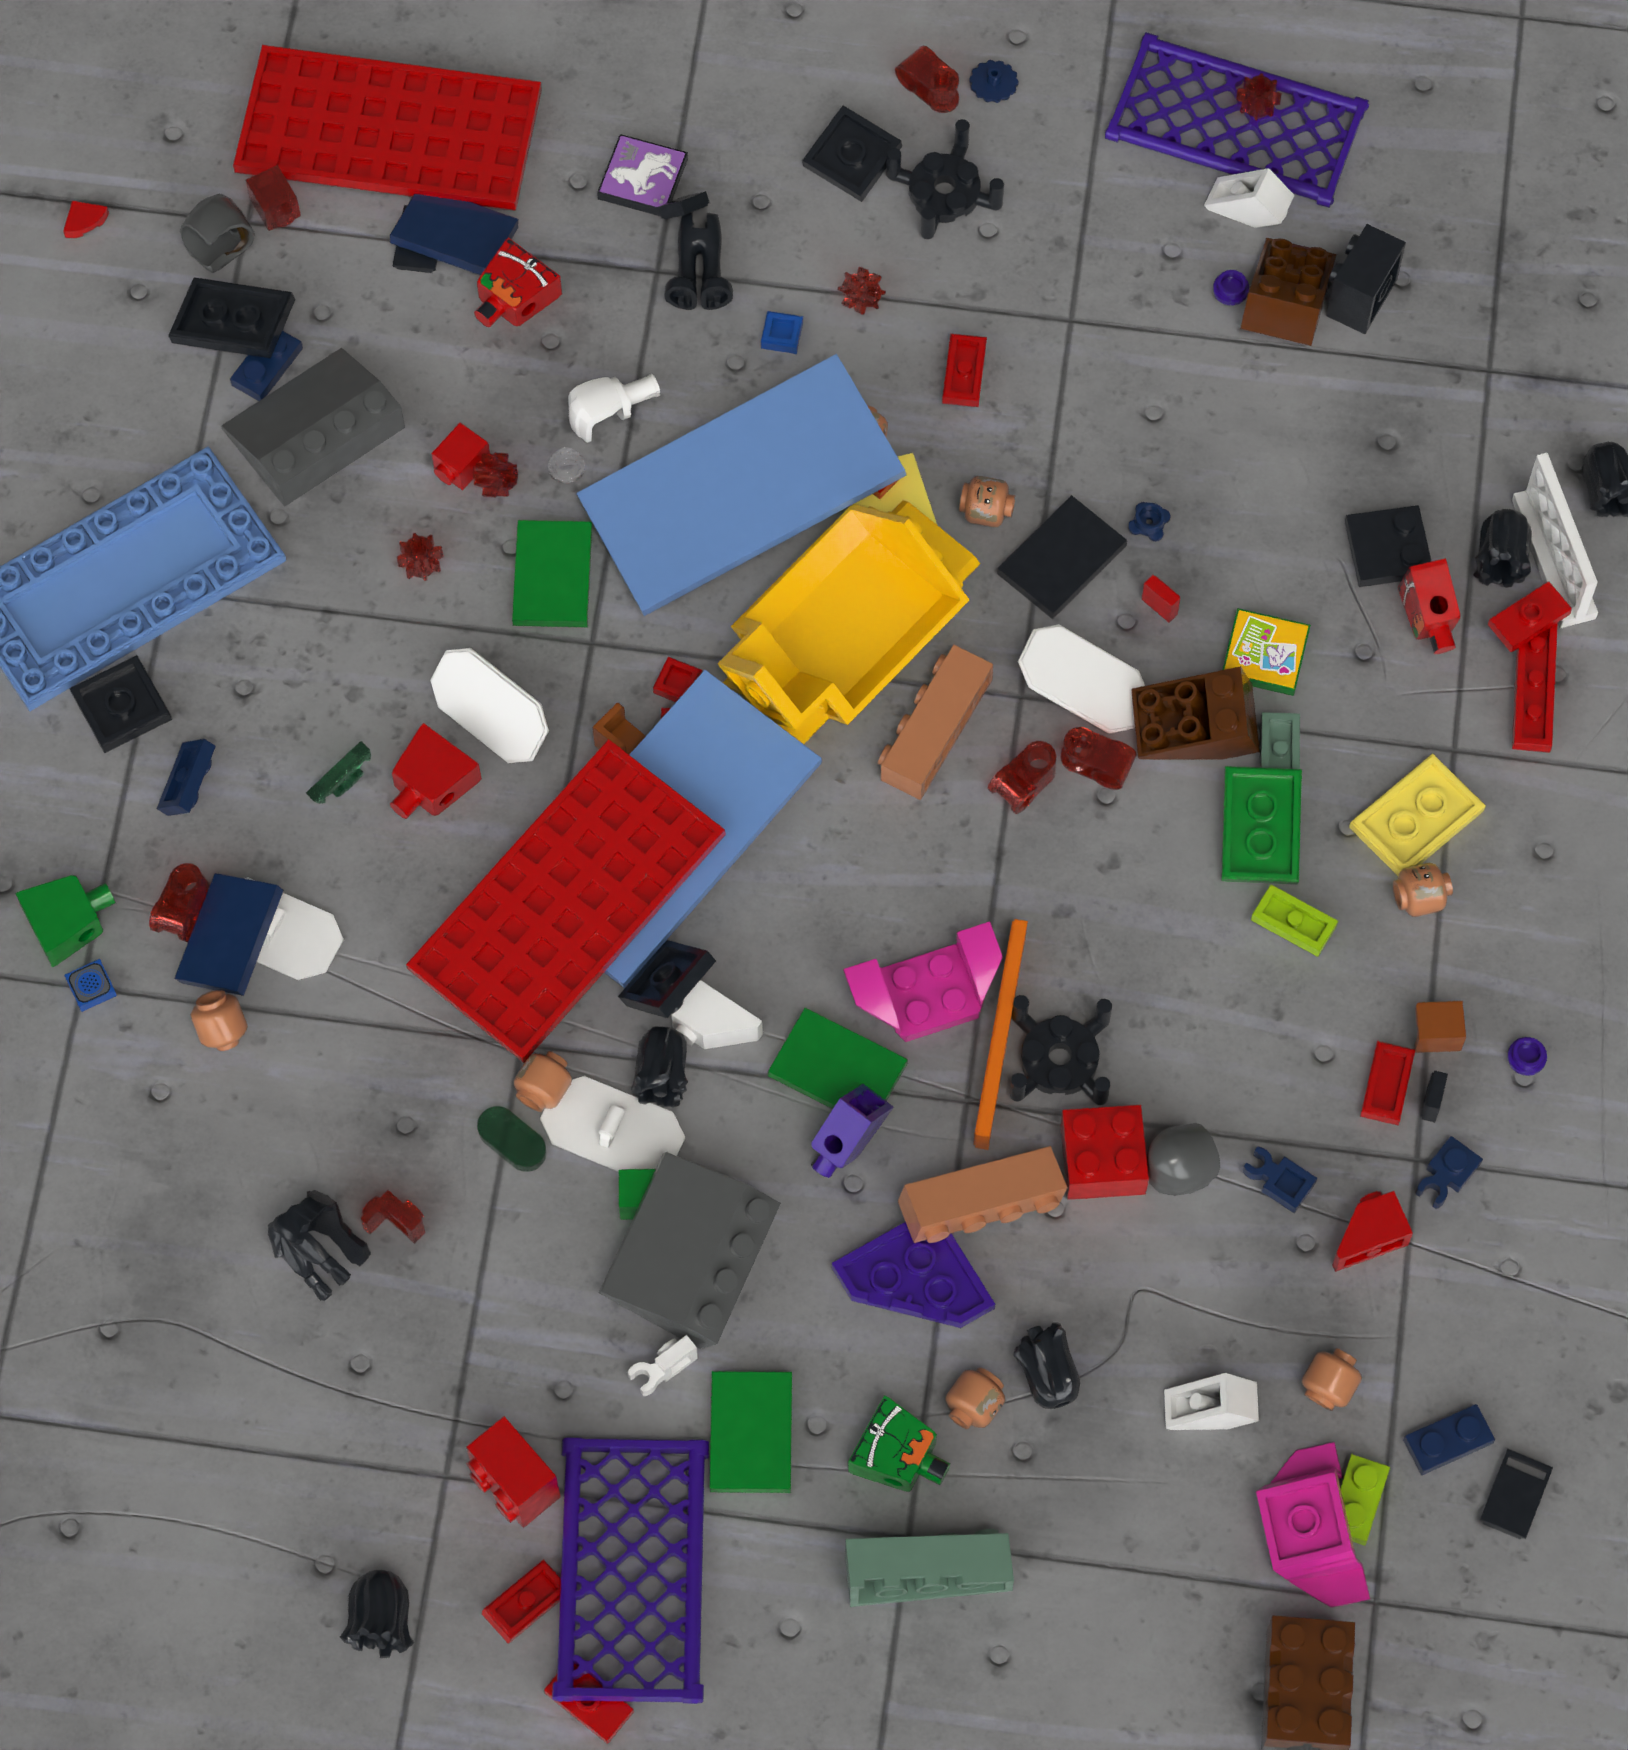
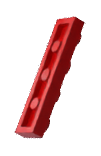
M1558 623L1517 648L1512 749L1548 753L1552 749Z

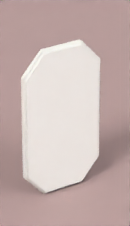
M1059 624L1032 630L1018 660L1030 689L1108 734L1135 728L1132 689L1145 686L1139 670Z
M472 648L446 650L430 680L438 708L507 763L533 761L549 732L542 704Z
M283 893L257 963L296 980L326 973L344 941L334 915Z
M586 1076L573 1079L560 1103L553 1109H544L540 1117L552 1145L618 1172L622 1169H656L663 1153L668 1152L677 1156L685 1140V1135L672 1111L652 1103L640 1104L637 1097Z

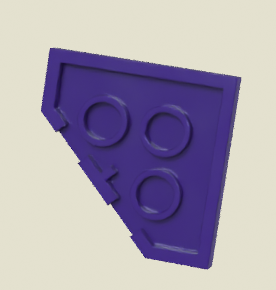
M904 1222L831 1263L832 1270L851 1301L958 1328L966 1326L995 1309V1302L951 1233L947 1238L939 1242L928 1243L927 1240L914 1243L907 1224Z

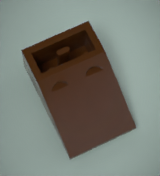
M1266 238L1248 292L1240 329L1311 346L1337 254L1327 252L1320 247L1309 248L1292 244L1286 239Z
M1241 666L1132 689L1139 759L1223 760L1260 752L1253 685Z

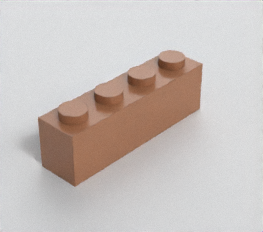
M956 645L952 646L947 656L944 654L940 655L932 671V674L935 675L929 686L926 684L922 685L914 701V704L917 705L911 716L908 714L903 716L896 731V734L899 735L893 746L887 744L879 757L878 764L881 765V781L919 800L922 799L992 682L994 664Z
M1049 1146L906 1184L900 1194L898 1203L913 1242L917 1243L927 1240L928 1243H935L947 1238L950 1233L964 1230L965 1233H972L982 1229L987 1223L1000 1220L1001 1223H1009L1019 1219L1024 1213L1036 1210L1037 1213L1049 1212L1059 1206L1067 1190V1185L1052 1148Z

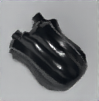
M1609 441L1597 443L1589 449L1582 466L1583 477L1589 492L1590 509L1596 511L1598 517H1608L1609 515L1613 517L1620 515L1628 517V454L1618 443Z
M1512 509L1497 510L1483 522L1480 531L1479 553L1475 557L1477 569L1473 574L1482 584L1488 586L1491 583L1499 585L1503 583V586L1508 588L1512 587L1514 583H1522L1525 581V577L1530 574L1529 550L1532 531L1527 518L1522 513Z
M652 1027L639 1041L635 1076L631 1090L632 1094L638 1096L640 1104L646 1105L650 1102H656L657 1105H663L665 1109H671L679 1106L680 1101L683 1100V1093L687 1091L686 1085L688 1083L685 1076L687 1042L684 1035L674 1028Z
M1052 1322L1051 1326L1047 1327L1044 1331L1041 1326L1028 1329V1335L1021 1339V1344L1014 1349L1013 1355L1024 1370L1034 1401L1045 1409H1056L1072 1403L1078 1396L1081 1382L1068 1347L1065 1330L1058 1322Z
M373 1570L361 1576L353 1583L348 1600V1624L340 1636L344 1643L351 1644L352 1648L357 1651H363V1645L373 1650L377 1645L380 1658H390L393 1650L402 1653L414 1644L409 1635L407 1625L410 1603L409 1594L399 1576L391 1571Z

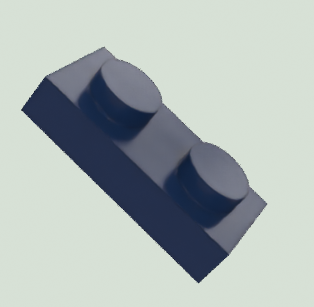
M282 331L271 358L248 355L231 376V385L257 401L262 400L269 394L302 351V342Z
M206 739L182 743L157 810L167 816L190 813L198 801V791L202 780L211 768V757L216 747L214 744Z
M1475 1404L1405 1435L1403 1441L1422 1476L1492 1445L1495 1438L1478 1405Z

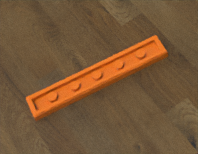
M1014 919L1011 925L974 1133V1145L978 1149L989 1150L1012 1020L1013 1003L1016 997L1028 921Z

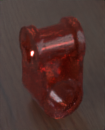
M920 46L895 67V74L900 83L929 105L932 110L938 113H948L958 106L959 93L956 90L959 86L958 73L943 62L929 47Z
M1076 727L1069 730L1065 735L1064 747L1062 748L1060 758L1063 766L1069 771L1094 780L1106 788L1119 790L1125 783L1137 753L1132 747L1121 741L1112 740L1088 728ZM1078 747L1083 748L1080 753L1075 752Z
M1044 741L1030 743L1009 764L995 774L987 789L992 794L997 792L1011 805L1013 813H1021L1054 779L1057 760L1055 749ZM1036 759H1042L1048 765L1039 769L1031 766L1030 763Z
M190 863L180 864L170 873L164 890L150 914L149 927L152 931L157 933L166 931L178 935L181 941H189L210 887V883L196 865ZM197 882L192 889L185 891L190 884Z

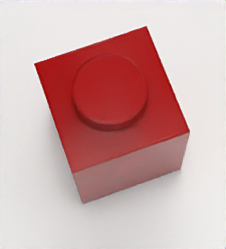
M459 423L432 452L435 475L445 484L451 485L453 483L462 491L491 460L488 442L462 423Z

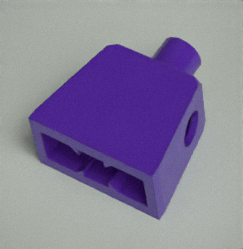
M864 1084L841 1097L811 1142L812 1148L818 1152L811 1163L812 1168L820 1175L829 1178L837 1167L844 1168L857 1159L894 1107Z

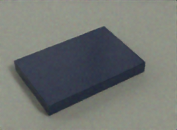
M414 194L390 234V243L481 275L508 237L510 239L513 238L518 229V219L471 202Z
M215 873L174 979L182 984L211 990H222L226 993L244 996L284 890L275 884Z

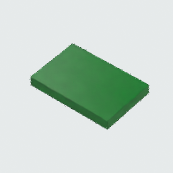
M518 520L512 614L513 626L588 627L592 522Z
M1225 766L1221 881L1274 884L1299 883L1302 769Z
M804 1008L768 1070V1077L833 1109L841 1097L861 1084L866 1085L887 1101L905 1070L908 1059Z
M712 1371L710 1492L791 1493L792 1372Z

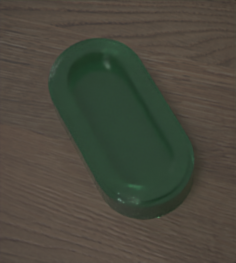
M494 1106L482 1112L477 1122V1129L481 1140L514 1168L523 1172L536 1170L544 1163L547 1154L546 1145L543 1138L507 1108Z

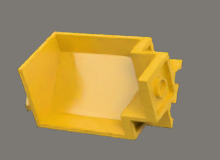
M902 500L892 512L888 511L887 513L876 510L871 506L867 508L853 504L731 625V628L741 640L717 663L727 675V678L722 683L734 692L742 694L747 702L803 744L828 719L848 725L969 601V598L961 589L964 586L962 582L980 565V562L970 551L908 501Z

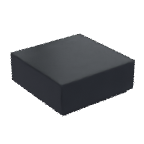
M705 191L683 196L658 206L662 219H670L704 208L710 202Z
M1432 1072L1420 1115L1422 1120L1435 1123L1441 1107L1448 1076L1447 1073Z

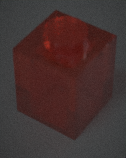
M278 165L245 180L249 198L268 231L277 227L287 226L294 219L301 216L297 197Z

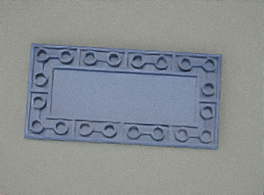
M835 354L576 494L640 610L646 616L907 475L838 355Z
M208 446L0 566V668L30 712L286 561L285 554Z
M707 670L702 672L629 755L724 828L726 835L604 972L623 988L630 983L822 763L820 756Z

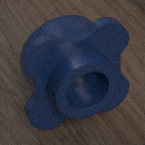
M1141 502L1137 504L1135 518L1128 525L1129 531L1134 535L1142 534L1148 536L1151 541L1161 540L1164 535V525L1171 518L1169 511L1162 509L1161 506L1155 503ZM1150 519L1153 523L1147 524L1146 520Z

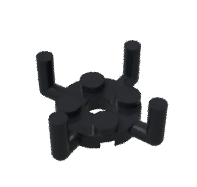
M960 119L955 124V142L951 153H928L916 165L913 171L901 168V151L899 149L891 148L887 152V177L890 180L909 185L910 199L921 215L920 233L927 240L933 238L939 223L953 222L955 218L964 214L966 217L972 213L977 205L995 211L1003 206V180L1000 178L992 179L990 181L989 194L981 192V182L977 166L964 159L969 146L970 124L965 119ZM940 183H949L954 187V190L943 194L938 192L935 187Z
M1024 995L1017 996L1013 1003L1012 1019L1027 1035L1021 1051L1024 1074L1016 1073L1012 1076L1010 1086L1011 1099L1019 1102L1035 1088L1048 1094L1065 1093V1095L1083 1090L1094 1103L1104 1105L1108 1101L1110 1081L1106 1077L1093 1079L1100 1055L1095 1036L1109 1025L1112 1003L1108 999L1099 1000L1095 1016L1085 1025L1065 1015H1057L1038 1024L1028 1014L1029 999ZM1055 1049H1064L1070 1054L1071 1060L1064 1065H1057L1050 1060L1049 1054Z

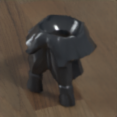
M313 1190L307 1191V1197L297 1205H291L286 1213L277 1216L273 1222L268 1224V1236L275 1258L282 1257L295 1273L305 1278V1283L314 1290L317 1298L320 1301H325L332 1295V1290L314 1271L312 1263L320 1265L324 1271L331 1273L339 1286L344 1285L350 1279L351 1274L330 1256L309 1232L316 1231L329 1236L339 1246L346 1258L359 1267L369 1258L371 1253L367 1243L354 1235L347 1224L343 1222L337 1202L328 1195Z

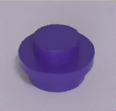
M1237 270L1224 271L1214 281V296L1225 305H1238L1245 301L1248 296L1249 282Z
M1522 1037L1511 1044L1507 1058L1509 1065L1515 1072L1530 1076L1539 1073L1544 1068L1547 1061V1051L1544 1045L1537 1039Z

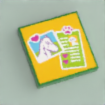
M1237 608L1222 670L1241 666L1252 682L1253 687L1294 696L1311 625Z

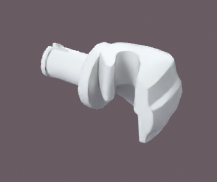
M649 374L647 377L623 385L616 377L611 379L609 377H602L576 386L570 391L568 396L569 422L572 430L585 442H591L592 428L596 423L617 413L621 420L630 418L631 405L660 396L657 380L653 374Z

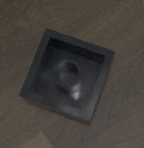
M1366 224L1360 236L1354 234L1345 251V254L1348 255L1344 263L1338 261L1330 274L1329 282L1332 284L1325 296V300L1329 302L1326 316L1366 334L1398 280L1406 242L1369 224Z

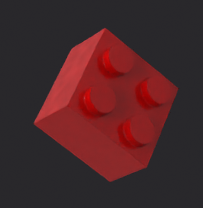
M1141 1105L1062 1110L1060 1128L1067 1200L1146 1195L1149 1176Z
M505 1416L466 1447L470 1459L466 1463L471 1470L470 1477L484 1493L489 1489L493 1492L492 1494L497 1501L495 1505L508 1522L511 1523L516 1519L524 1528L561 1498L556 1475Z

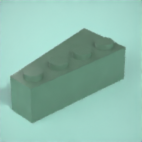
M984 1529L969 1535L944 1533L936 1536L845 1539V1562L850 1607L1013 1591L1014 1577L1009 1534L999 1533L996 1529Z

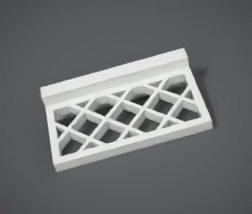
M1548 453L1537 455L1527 489L1514 493L1512 502L1515 510L1522 513L1531 526L1532 538L1530 549L1543 583L1545 584L1550 581L1572 608L1571 614L1558 622L1560 628L1596 619L1598 611L1592 597L1598 582Z

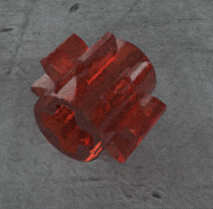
M1263 73L1251 79L1246 76L1243 88L1237 89L1236 100L1242 102L1241 114L1247 112V114L1254 117V120H1258L1259 117L1265 115L1272 117L1274 105H1280L1282 93L1275 92L1277 80L1271 81Z
M863 267L858 268L857 274L845 272L846 279L842 286H839L837 289L843 292V295L846 297L841 304L848 308L854 307L855 312L863 315L865 314L866 307L878 309L881 295L886 294V291L882 290L878 284L882 277L875 273L869 275V270Z
M497 452L494 454L483 453L482 460L473 467V484L483 488L482 496L496 498V496L508 497V490L517 484V464L508 462L509 454Z
M413 533L412 538L407 542L400 541L399 546L402 554L396 557L398 567H406L408 579L415 576L427 581L428 576L433 571H441L438 559L444 557L442 546L434 547L433 535H429L426 538Z

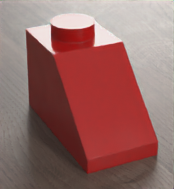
M1375 1191L1360 1199V1203L1355 1208L1332 1264L1335 1272L1409 1245L1413 1232L1395 1191L1382 1194L1381 1191Z

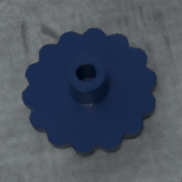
M988 60L986 63H979L978 68L972 70V76L969 78L971 90L976 93L977 98H983L986 102L993 101L999 103L1001 100H1008L1010 95L1016 93V87L1019 84L1018 79H1016L1017 72L1012 70L1011 65H1005L1003 61L995 62Z

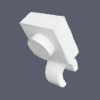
M687 1335L679 1341L672 1339L665 1343L658 1350V1357L655 1358V1363L639 1362L630 1367L627 1372L630 1380H633L640 1374H645L650 1378L640 1388L643 1396L653 1393L663 1380L667 1382L698 1359L697 1347Z

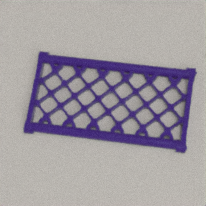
M1145 33L1141 39L1140 50L1113 118L1105 130V139L1114 142L1122 140L1232 175L1262 170L1261 168L1249 165L1248 155L1259 150H1265L1272 162L1267 164L1264 169L1269 168L1293 194L1316 200L1318 205L1330 208L1334 202L1335 190L1360 122L1369 108V100L1357 96L1353 99L1158 39L1159 36ZM1148 51L1158 54V64L1142 68ZM1176 60L1191 64L1193 73L1177 79L1171 73L1169 66L1173 65ZM1159 70L1164 71L1170 83L1158 88L1152 87L1146 76ZM1210 70L1225 74L1226 84L1210 89L1202 77L1207 75ZM1137 80H1141L1148 91L1136 97H1131ZM1245 80L1258 84L1260 94L1249 99H1243L1236 87L1240 86ZM1191 81H1197L1204 93L1193 98H1187L1180 86ZM1169 90L1176 91L1182 102L1170 107H1164L1157 95ZM1230 91L1238 103L1224 109L1220 108L1214 96ZM1277 91L1293 95L1292 101L1294 105L1278 110L1273 105L1270 97L1274 96ZM1152 99L1159 111L1148 116H1141L1135 104ZM1207 100L1211 103L1215 113L1203 118L1197 117L1191 105ZM1260 101L1265 102L1271 114L1255 119L1247 107ZM1311 101L1327 105L1326 111L1328 115L1317 120H1311L1304 107L1310 105ZM1126 108L1131 109L1137 119L1128 127L1120 125ZM1181 109L1186 110L1193 121L1181 127H1176L1171 121L1169 114ZM1235 111H1242L1249 123L1238 128H1232L1225 116ZM1345 111L1355 114L1349 131L1344 130L1338 120L1339 117L1344 115ZM1292 112H1298L1306 124L1295 129H1288L1281 117ZM1161 118L1165 120L1170 131L1166 132L1162 138L1147 133L1148 128L1146 124ZM1213 120H1220L1227 132L1216 137H1209L1202 125ZM1275 121L1283 133L1270 139L1264 137L1259 126ZM1331 122L1335 125L1339 135L1324 140L1320 137L1315 127ZM1191 129H1197L1204 141L1199 143L1196 148L1181 144L1180 134ZM1248 130H1253L1261 142L1248 148L1243 147L1236 136ZM1308 131L1313 135L1317 144L1301 149L1296 144L1293 136ZM1230 139L1233 141L1238 152L1234 153L1230 159L1215 154L1214 144ZM1281 141H1288L1295 153L1284 158H1278L1270 146ZM1338 142H1344L1338 160L1334 159L1327 147ZM1321 151L1329 163L1317 169L1311 168L1304 156ZM1298 160L1301 162L1306 173L1302 174L1298 180L1283 175L1282 165ZM1333 171L1327 189L1317 186V175Z
M562 1439L561 1455L565 1457L558 1668L557 1682L553 1683L552 1699L559 1702L627 1701L683 1702L687 1704L704 1702V1685L700 1684L704 1474L705 1459L709 1458V1442L706 1440ZM582 1452L609 1453L597 1465H592L587 1460L582 1459ZM620 1453H650V1455L639 1465L633 1466ZM661 1453L689 1454V1461H685L679 1466H672ZM613 1459L619 1460L629 1470V1474L615 1485L610 1484L600 1474V1470ZM652 1460L660 1461L670 1471V1474L658 1485H651L640 1474V1471ZM581 1468L585 1470L583 1474H581ZM687 1470H688V1476H686V1475L684 1474V1472L687 1471ZM591 1478H597L609 1490L605 1496L594 1504L580 1497L581 1483H585ZM634 1478L638 1479L649 1490V1493L637 1504L629 1503L619 1492L625 1484ZM673 1479L688 1485V1499L681 1501L677 1505L670 1504L660 1494V1490ZM612 1497L617 1498L628 1509V1512L616 1523L608 1522L598 1511ZM652 1498H657L669 1510L668 1514L656 1524L649 1523L639 1512V1509ZM580 1507L584 1508V1511L581 1512V1513H580ZM591 1516L598 1518L607 1528V1531L595 1542H589L579 1536V1522H583ZM631 1517H636L648 1529V1532L635 1543L628 1542L618 1531L619 1527ZM671 1518H677L682 1523L687 1524V1538L681 1539L675 1544L670 1543L659 1532V1529ZM610 1536L618 1538L627 1548V1551L615 1562H608L597 1551L598 1546ZM650 1537L658 1538L668 1549L655 1563L648 1562L638 1552V1548ZM578 1545L583 1548V1549H582L581 1551H579V1552H578ZM685 1547H687L686 1553L682 1551ZM589 1555H594L606 1567V1570L594 1581L590 1582L577 1575L578 1561L584 1560ZM629 1556H635L647 1568L646 1572L634 1582H628L617 1571V1567ZM670 1557H676L686 1563V1577L680 1578L675 1583L668 1582L658 1572V1568ZM614 1575L626 1587V1590L614 1601L609 1602L595 1588L607 1576ZM649 1576H655L667 1588L666 1592L654 1602H648L637 1591V1587ZM577 1585H580L581 1589L577 1591ZM686 1586V1591L684 1593L681 1589ZM589 1594L594 1595L605 1606V1609L592 1621H586L583 1617L576 1615V1600H580ZM629 1595H634L646 1607V1610L632 1622L625 1620L615 1609ZM669 1596H675L680 1601L685 1602V1617H680L675 1622H668L657 1611V1607ZM609 1614L614 1615L625 1627L612 1641H606L594 1629L595 1625ZM649 1615L655 1616L666 1627V1630L653 1642L646 1641L635 1629ZM576 1624L580 1626L578 1630H575ZM682 1626H685V1632L680 1630ZM586 1634H592L604 1647L590 1661L575 1655V1640L582 1638ZM626 1635H633L645 1647L630 1662L624 1660L614 1649L615 1645ZM669 1635L684 1641V1656L677 1658L673 1662H667L655 1649ZM606 1654L613 1655L624 1667L611 1681L603 1680L593 1669V1666ZM647 1655H653L665 1667V1670L651 1682L645 1681L634 1669ZM574 1664L579 1666L578 1669L574 1670ZM684 1665V1672H681L679 1668ZM584 1674H591L602 1685V1688H573V1683L575 1679H579ZM630 1674L644 1689L613 1688V1686L625 1675ZM668 1675L683 1681V1689L654 1688Z

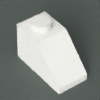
M1267 168L1217 177L1204 206L1209 211L1258 228L1281 224L1288 213V208L1294 194Z
M701 980L684 998L681 1008L672 1014V1026L684 1035L687 1044L692 1046L695 1043L703 1049L758 1041L763 1035L762 1020Z
M1223 1373L1164 1390L1166 1429L1169 1430L1231 1429L1259 1421L1257 1382Z

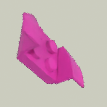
M989 921L957 932L956 944L883 968L879 967L877 959H873L845 968L843 971L855 1005L893 1027L895 1032L905 1042L978 1019L984 999L1003 956Z
M1335 1442L1296 1450L1271 1483L1256 1491L1273 1571L1330 1608L1370 1600L1363 1564L1356 1558L1338 1480L1343 1478Z

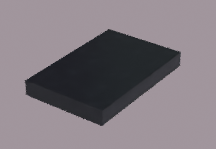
M194 277L168 336L174 344L271 358L295 298L293 293L288 291Z
M1071 495L998 567L997 574L1053 619L1127 546V539Z

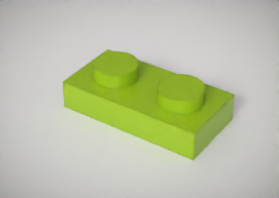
M1273 885L1269 886L1251 917V921L1317 957L1321 954L1338 924V920Z
M1351 1454L1340 1488L1352 1541L1365 1546L1390 1467Z

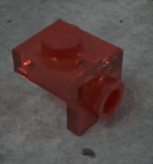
M389 1190L381 1197L375 1196L362 1211L361 1222L363 1229L369 1234L373 1233L385 1219L391 1222L414 1244L425 1234L423 1221L421 1220L424 1217L422 1212L409 1200L402 1203Z

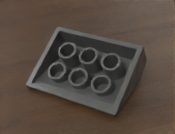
M340 348L221 427L285 507L404 429L405 425L400 404L381 381L345 350Z
M665 1152L599 1290V1294L681 1339L687 1335L699 1349L716 1345L781 1203L746 1183Z

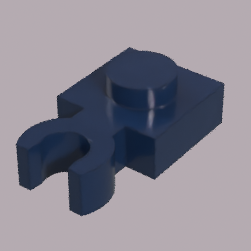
M1450 1136L1427 1166L1426 1170L1434 1176L1426 1177L1419 1183L1416 1195L1420 1197L1429 1188L1436 1190L1438 1197L1435 1199L1432 1207L1435 1209L1440 1208L1446 1200L1448 1187L1459 1193L1481 1165L1483 1158Z
M1257 1147L1254 1156L1260 1159L1264 1165L1261 1168H1254L1250 1164L1245 1163L1243 1173L1252 1180H1264L1266 1183L1262 1188V1193L1295 1214L1316 1184L1317 1177L1285 1156L1277 1165L1273 1162L1271 1154L1266 1149Z

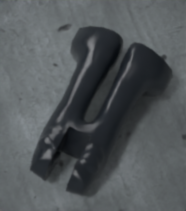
M693 212L683 215L678 231V277L670 279L666 283L664 291L666 302L677 308L692 310L697 306L696 258L699 254L703 257L702 307L706 310L718 309L726 306L733 299L731 283L721 277L722 233L718 214L707 213L705 228H695Z

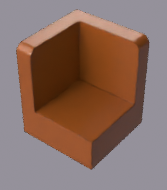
M616 703L592 727L594 745L598 749L609 739L627 754H630L646 737L625 719V710L620 703Z
M1463 1001L1417 1003L1415 1012L1418 1035L1414 1044L1415 1052L1461 1051L1466 1039Z

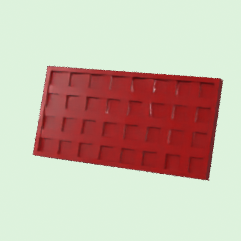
M262 45L233 163L235 173L405 196L420 194L466 201L480 206L516 210L542 91L541 82Z
M608 739L406 964L407 969L524 1063L726 835L725 829Z

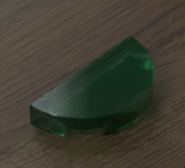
M360 741L315 783L306 794L319 804L326 803L325 798L331 794H334L335 797L342 796L364 774L360 767L365 760L370 761V749Z

